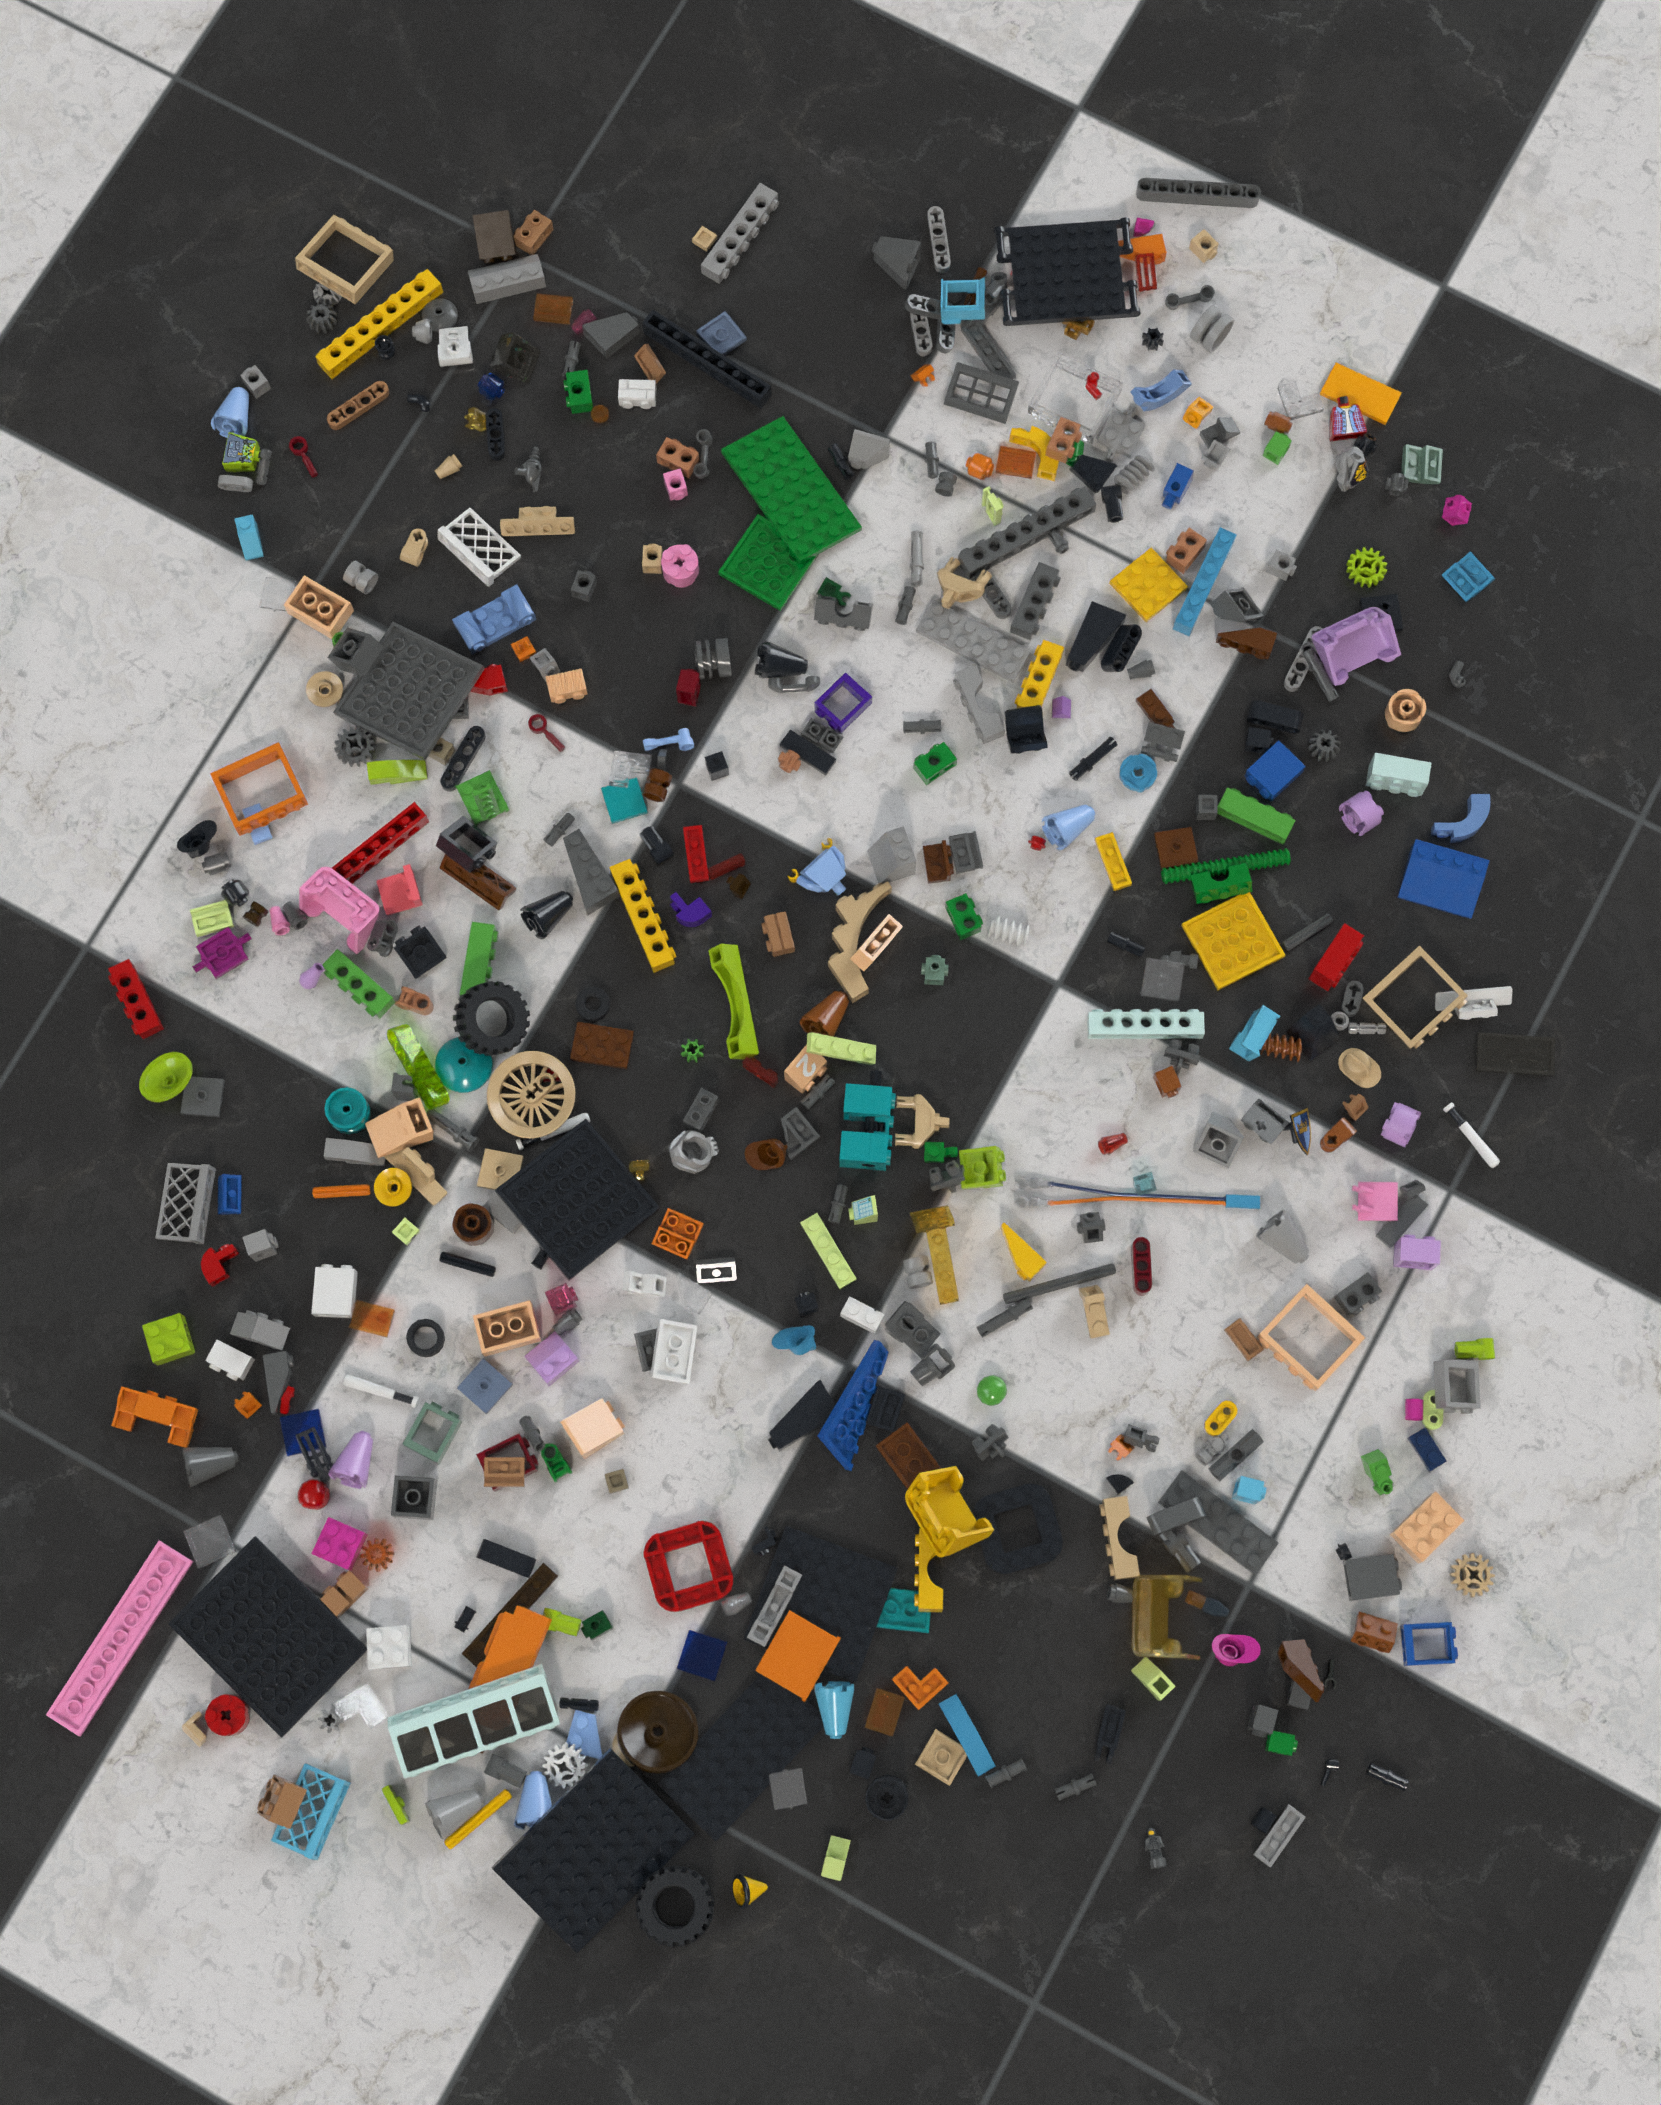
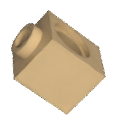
M1203 229L1191 239L1189 249L1205 263L1208 259L1212 260L1217 255L1219 243Z
M657 544L643 545V573L662 574V546ZM650 556L657 557L655 560L648 559Z

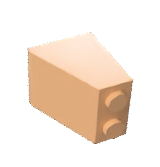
M600 1399L560 1422L584 1459L625 1434L622 1430L625 1426L619 1417L614 1418L612 1412L615 1410L609 1401L604 1402L603 1399Z

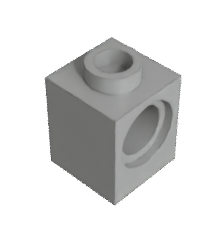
M256 365L247 368L241 374L244 384L256 399L271 389L268 380Z
M1276 549L1266 572L1286 581L1289 575L1293 576L1297 568L1294 565L1296 558ZM1279 564H1284L1287 568H1281Z

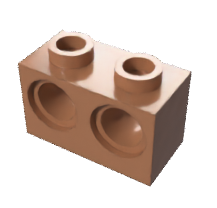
M1060 417L1047 446L1045 456L1066 464L1068 458L1073 457L1075 442L1079 443L1081 439V424ZM1070 431L1072 434L1067 435L1064 432ZM1058 447H1064L1065 450L1061 451Z
M666 437L656 454L657 463L671 470L681 468L683 476L690 478L694 466L700 461L699 453L696 449L686 447L680 441ZM668 451H675L673 454H667ZM686 458L691 459L689 462H683Z
M1190 527L1186 532H1181L1177 538L1178 542L1176 545H1171L1166 552V563L1182 574L1187 571L1207 543V539ZM1192 541L1194 545H1188L1186 542ZM1179 554L1182 555L1184 558L1178 559L1175 555Z

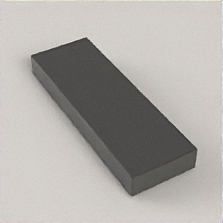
M1418 1195L1408 1198L1398 1209V1221H1388L1376 1234V1237L1391 1248L1428 1204Z

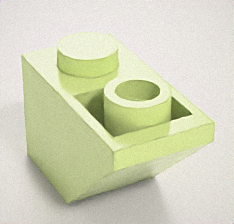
M1146 1657L1131 1670L1158 1701L1162 1700L1176 1687Z

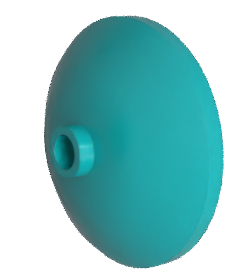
M458 1037L446 1042L440 1048L435 1059V1071L440 1082L451 1091L458 1093L472 1092L482 1087L488 1081L493 1068L492 1056L474 1053L473 1049H467L465 1047L466 1043L460 1042ZM465 1059L466 1061L464 1064H459V1060Z

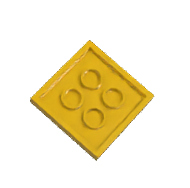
M1152 547L1109 582L1146 623L1188 589L1183 580Z

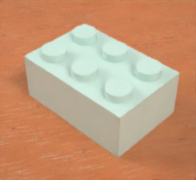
M1375 753L1368 767L1366 786L1373 790H1389V792L1395 794L1400 792L1407 793L1411 797L1422 796L1429 782L1431 762Z

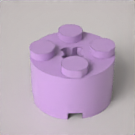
M1368 791L1355 794L1339 806V811H1343L1344 814L1341 817L1344 824L1354 834L1358 832V836L1364 835L1379 825L1382 820L1381 816L1384 815L1383 809L1376 805Z
M1395 1102L1389 1119H1386L1381 1135L1389 1141L1406 1147L1415 1130L1416 1121L1419 1120L1421 1112Z

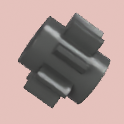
M1391 474L1390 478H1387L1385 490H1389V494L1393 496L1403 495V491H1407L1409 480L1404 479L1403 474Z

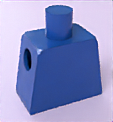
M1179 463L1176 464L1163 491V497H1165L1161 504L1163 507L1171 510L1174 503H1181L1193 481V470Z

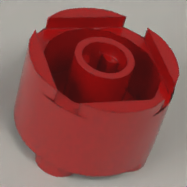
M224 1694L210 1702L205 1713V1720L208 1727L215 1734L234 1736L242 1733L247 1728L250 1722V1709L241 1697ZM226 1712H231V1713H230L231 1719H225V1718H226V1715H225Z

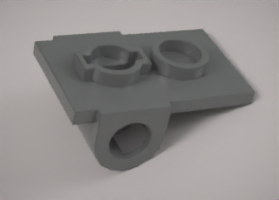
M906 1301L900 1305L885 1324V1331L901 1343L904 1342L919 1357L930 1348L941 1334L923 1318L924 1315L917 1308Z

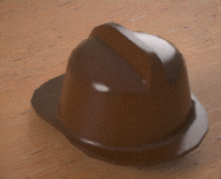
M775 1138L756 1141L746 1147L745 1159L752 1168L757 1170L779 1168L784 1164L788 1146Z

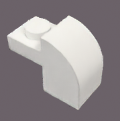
M624 1271L622 1290L636 1296L665 1297L667 1278L657 1274H640L633 1271Z

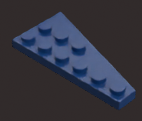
M873 1340L818 1434V1438L845 1470L852 1471L854 1465L851 1463L854 1453L857 1454L859 1446H857L859 1436L864 1433L866 1421L872 1406L870 1404L871 1397L877 1390L875 1386L877 1378L882 1375L889 1353L878 1340Z

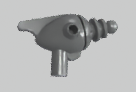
M538 447L533 448V451L530 453L531 455H529L530 459L523 463L521 468L516 467L514 470L515 475L525 476L526 481L532 485L533 492L538 491L542 470L541 463L538 461L540 460Z

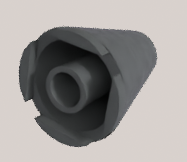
M232 1447L182 1448L190 1487L236 1467L235 1463L239 1462L237 1451H233Z

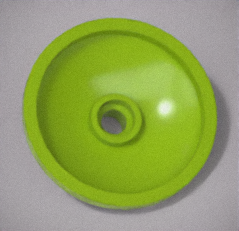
M170 1052L157 1057L145 1068L139 1081L141 1094L152 1102H163L174 1098L185 1089L192 1076L191 1061L186 1055L179 1052Z

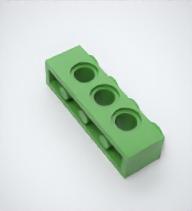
M338 949L322 964L325 970L323 973L331 981L335 979L339 982L337 986L345 993L349 991L352 994L351 998L358 1005L361 1003L365 1005V1011L372 1017L376 1015L380 1019L395 1004L392 996ZM342 970H348L346 976L341 977L339 973ZM356 982H362L360 988H353V985ZM370 994L376 995L374 1000L367 1001V997Z

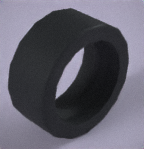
M421 1319L409 1327L406 1340L412 1352L426 1358L440 1352L444 1346L445 1335L438 1323L430 1319ZM422 1327H431L437 1333L436 1344L430 1349H420L415 1344V1333Z

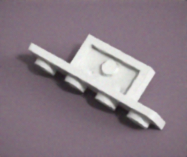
M1512 987L1463 990L1468 995L1465 999L1467 1003L1460 1010L1455 1008L1459 1019L1465 1020L1497 1016L1498 1009L1496 1006L1510 1005L1512 1003ZM1455 991L1436 993V1011L1444 1010L1459 995Z

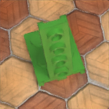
M490 770L456 786L476 826L481 822L495 818L498 814L509 811Z

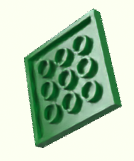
M757 514L718 574L781 611L818 555L799 564L769 520Z

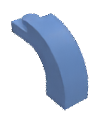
M1174 369L1158 383L1146 388L1135 387L1130 392L1133 395L1134 402L1143 411H1151L1178 397L1192 383L1183 370Z
M1471 794L1467 800V818L1456 823H1434L1431 827V836H1437L1438 838L1450 836V843L1461 842L1472 837L1481 828L1489 814L1490 794Z

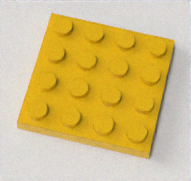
M1250 892L1238 895L1181 925L1196 953L1199 954V958L1217 990L1285 957V953Z

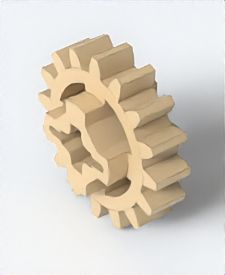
M1471 1553L1469 1558L1464 1554L1462 1555V1560L1459 1558L1455 1560L1458 1565L1451 1566L1455 1572L1450 1573V1576L1455 1578L1451 1584L1457 1583L1458 1585L1456 1591L1462 1589L1463 1596H1466L1469 1592L1472 1598L1475 1597V1592L1478 1596H1482V1590L1485 1592L1489 1591L1487 1585L1491 1586L1494 1584L1490 1581V1578L1495 1577V1575L1490 1574L1493 1566H1487L1488 1559L1482 1561V1555H1478L1475 1558L1474 1553ZM1467 1562H1475L1477 1565L1470 1566ZM1474 1571L1476 1574L1473 1579H1470V1572ZM1483 1571L1485 1573V1580L1482 1578ZM1469 1584H1474V1585H1475L1476 1587H1478V1588H1477V1589H1471V1588H1468L1467 1586H1468Z

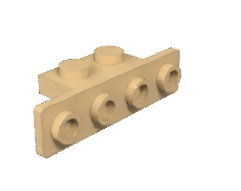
M556 507L519 508L518 519L500 520L501 535L575 534L574 518L556 517Z
M407 1147L404 1150L383 1156L395 1168L405 1171L409 1175L412 1185L433 1206L447 1195V1191L435 1180L434 1168L429 1163L425 1164L421 1160V1155L416 1150H411Z

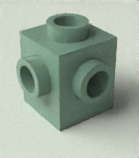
M939 955L926 957V963H922L921 974L925 975L924 984H944V976H948L949 965L945 964V958H941Z

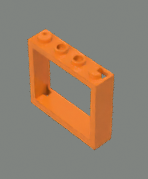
M279 742L210 773L239 836L251 833L256 828L267 826L270 822L284 818L287 814L301 810L300 808L308 805ZM281 759L297 795L238 821L222 785Z

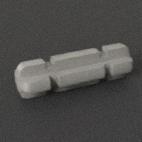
M1351 1022L1348 1025V1032L1350 1034H1356L1357 1032L1359 1034H1375V1032L1377 1034H1385L1386 1024H1357Z

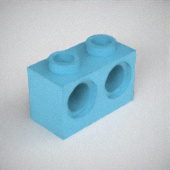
M1240 1476L1236 1479L1232 1499L1254 1505L1265 1498L1267 1488L1264 1487V1481Z

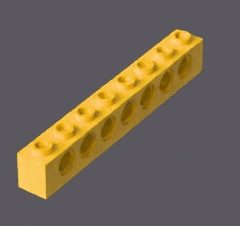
M428 269L418 273L415 279L410 283L404 284L396 294L390 295L387 301L376 306L369 315L363 316L355 326L349 327L342 336L335 338L328 347L321 349L315 356L318 365L333 379L373 348L376 338L381 335L388 336L423 309L427 303L442 294L441 283Z

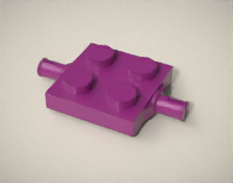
M227 927L197 945L196 948L201 955L202 961L192 966L194 971L197 973L206 967L218 979L249 960L243 949V944L252 940L249 933L247 932L245 935L237 938L233 935L230 928Z

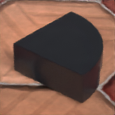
M1119 1474L1106 1478L1117 1495L1134 1483L1129 1477Z

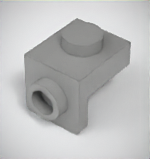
M1214 439L1206 454L1201 457L1204 460L1203 464L1210 469L1214 467L1219 468L1231 449Z

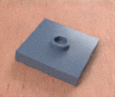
M726 311L696 330V334L704 343L724 356L747 340V337Z
M483 1358L457 1389L487 1414L513 1384Z

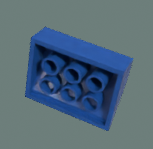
M1415 839L1411 846L1397 898L1471 919L1485 879L1489 860Z

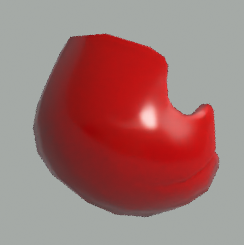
M307 1480L301 1484L297 1499L304 1508L320 1510L327 1505L330 1499V1490L322 1481Z

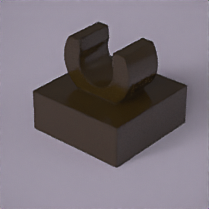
M738 873L736 878L729 876L726 881L727 884H730L729 887L732 893L739 899L744 897L751 885L746 876Z

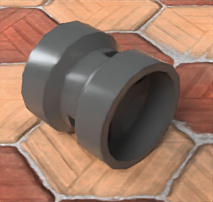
M941 472L935 492L941 496L950 497L953 495V485L956 484L957 476L950 472Z

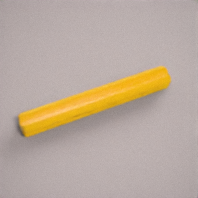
M507 1789L500 1792L444 1841L445 1845L449 1849H453L512 1798L511 1793Z

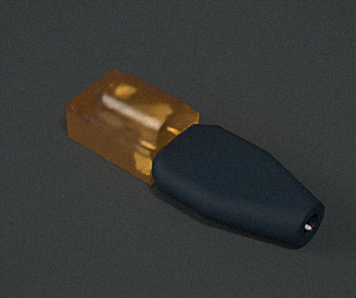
M1190 1590L1184 1601L1212 1616L1227 1617L1229 1609L1218 1600L1204 1597Z

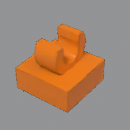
M931 364L923 365L911 377L914 382L920 381L923 387H927L928 384L925 381L927 377L930 381L935 380L934 375L931 374L934 368Z
M528 636L511 644L520 662L536 654Z
M243 1392L244 1396L240 1400L236 1399L234 1406L248 1419L262 1405L250 1392Z
M1122 1434L1110 1444L1112 1447L1108 1450L1109 1453L1113 1450L1119 1452V1456L1116 1458L1117 1461L1122 1457L1125 1458L1135 1448L1123 1442L1124 1436Z

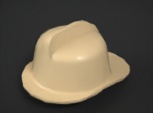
M1350 1048L1340 1055L1338 1062L1340 1070L1355 1084L1363 1088H1370L1379 1082L1381 1078L1380 1066L1364 1051Z

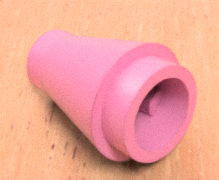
M280 907L270 908L272 931L278 936L287 934L290 931V923Z

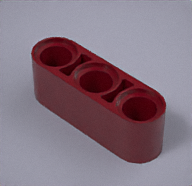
M1138 1237L1131 1245L1133 1290L1137 1295L1144 1296L1152 1288L1151 1251L1148 1239ZM1142 1243L1146 1249L1142 1252L1138 1251L1135 1245ZM1137 1263H1145L1146 1270L1140 1271L1136 1266ZM1138 1282H1145L1148 1288L1146 1290L1139 1289Z

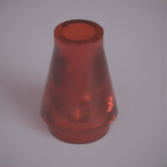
M1125 1133L1101 1137V1140L1098 1141V1147L1103 1155H1110L1124 1144H1127L1128 1139Z

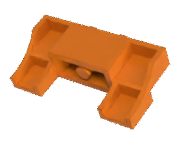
M121 1386L111 1426L132 1432L137 1417L172 1427L167 1442L185 1448L189 1446L198 1409L177 1403V1399L166 1396L163 1399L158 1397V1393L147 1390L146 1393Z

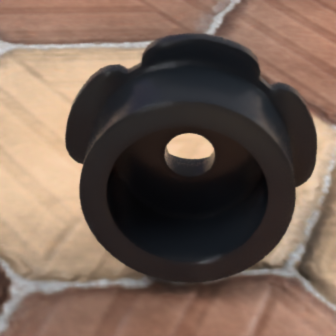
M1338 1544L1339 1548L1335 1550L1340 1560L1352 1558L1347 1544Z

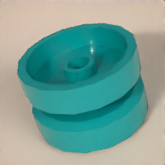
M348 1087L337 1089L326 1100L324 1107L325 1115L331 1125L340 1133H358L366 1127L365 1123L370 1120V1106L362 1093L356 1089Z

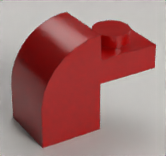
M226 1244L220 1247L217 1253L213 1248H209L202 1257L201 1269L212 1287L230 1277L223 1263L239 1254L233 1244Z

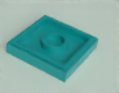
M637 777L601 788L612 824L648 813Z

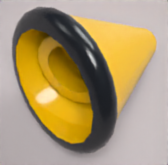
M737 1874L733 1879L732 1886L736 1904L740 1909H746L748 1905L767 1890V1884L745 1877L742 1874Z

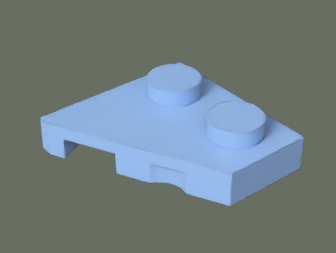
M575 1710L566 1741L568 1747L570 1748L571 1745L575 1744L574 1750L577 1751L581 1748L580 1754L600 1759L603 1754L596 1715Z

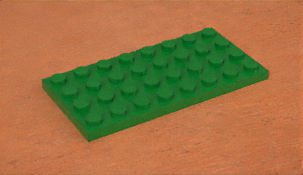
M783 416L721 449L722 455L799 564L862 531L860 523Z

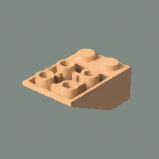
M420 1097L402 1103L365 1123L378 1158L433 1140V1130Z

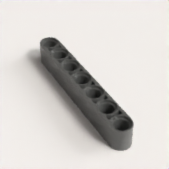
M1142 178L1138 181L1136 197L1140 201L1240 208L1256 207L1261 195V189L1253 184Z

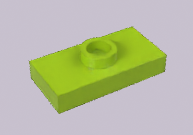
M391 1785L382 1788V1792L399 1824L404 1825L410 1820L404 1810L406 1805L402 1797H397Z

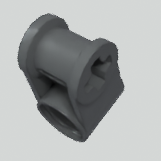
M376 920L367 943V948L370 951L378 952L382 957L389 956L393 950V943L398 932L397 923L394 920Z

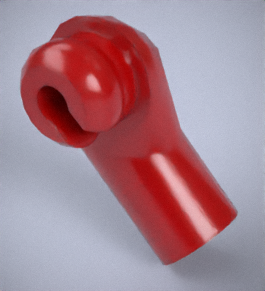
M1092 372L1086 379L1085 387L1093 398L1098 400L1103 395L1097 388L1099 374Z

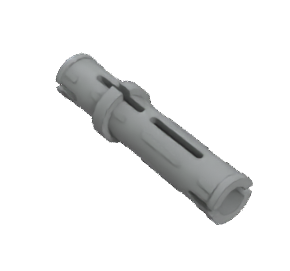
M918 530L911 532L910 570L911 585L921 586L923 584V532Z

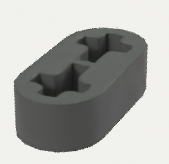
M1351 981L1345 988L1341 1012L1345 1013L1348 1017L1355 1016L1360 1008L1364 988L1359 981ZM1356 986V990L1359 992H1356L1354 997H1352V990L1349 988ZM1350 1001H1353L1352 1008L1355 1009L1349 1012L1345 1006H1348Z

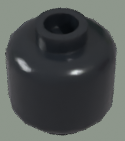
M231 879L221 887V896L229 906L234 907L238 905L241 907L248 901L246 897L249 895V890L241 880Z

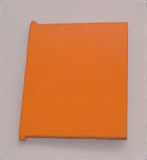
M789 1610L755 1671L801 1697L802 1701L805 1702L841 1638L839 1636L836 1638Z

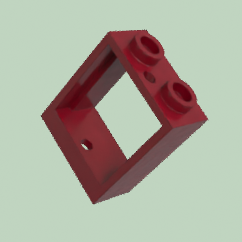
M520 1433L476 1454L484 1470L485 1457H489L519 1442L530 1468L525 1470V1477L537 1472L536 1466L539 1463L534 1454L530 1455L527 1448L531 1446L525 1437L522 1438ZM491 1487V1488H492V1490H493L494 1492H496V1491H498V1490H500V1489H502V1488H504V1487Z

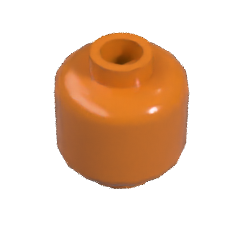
M975 453L967 459L966 467H968V474L970 476L984 480L986 477L989 478L991 476L994 464L990 457Z

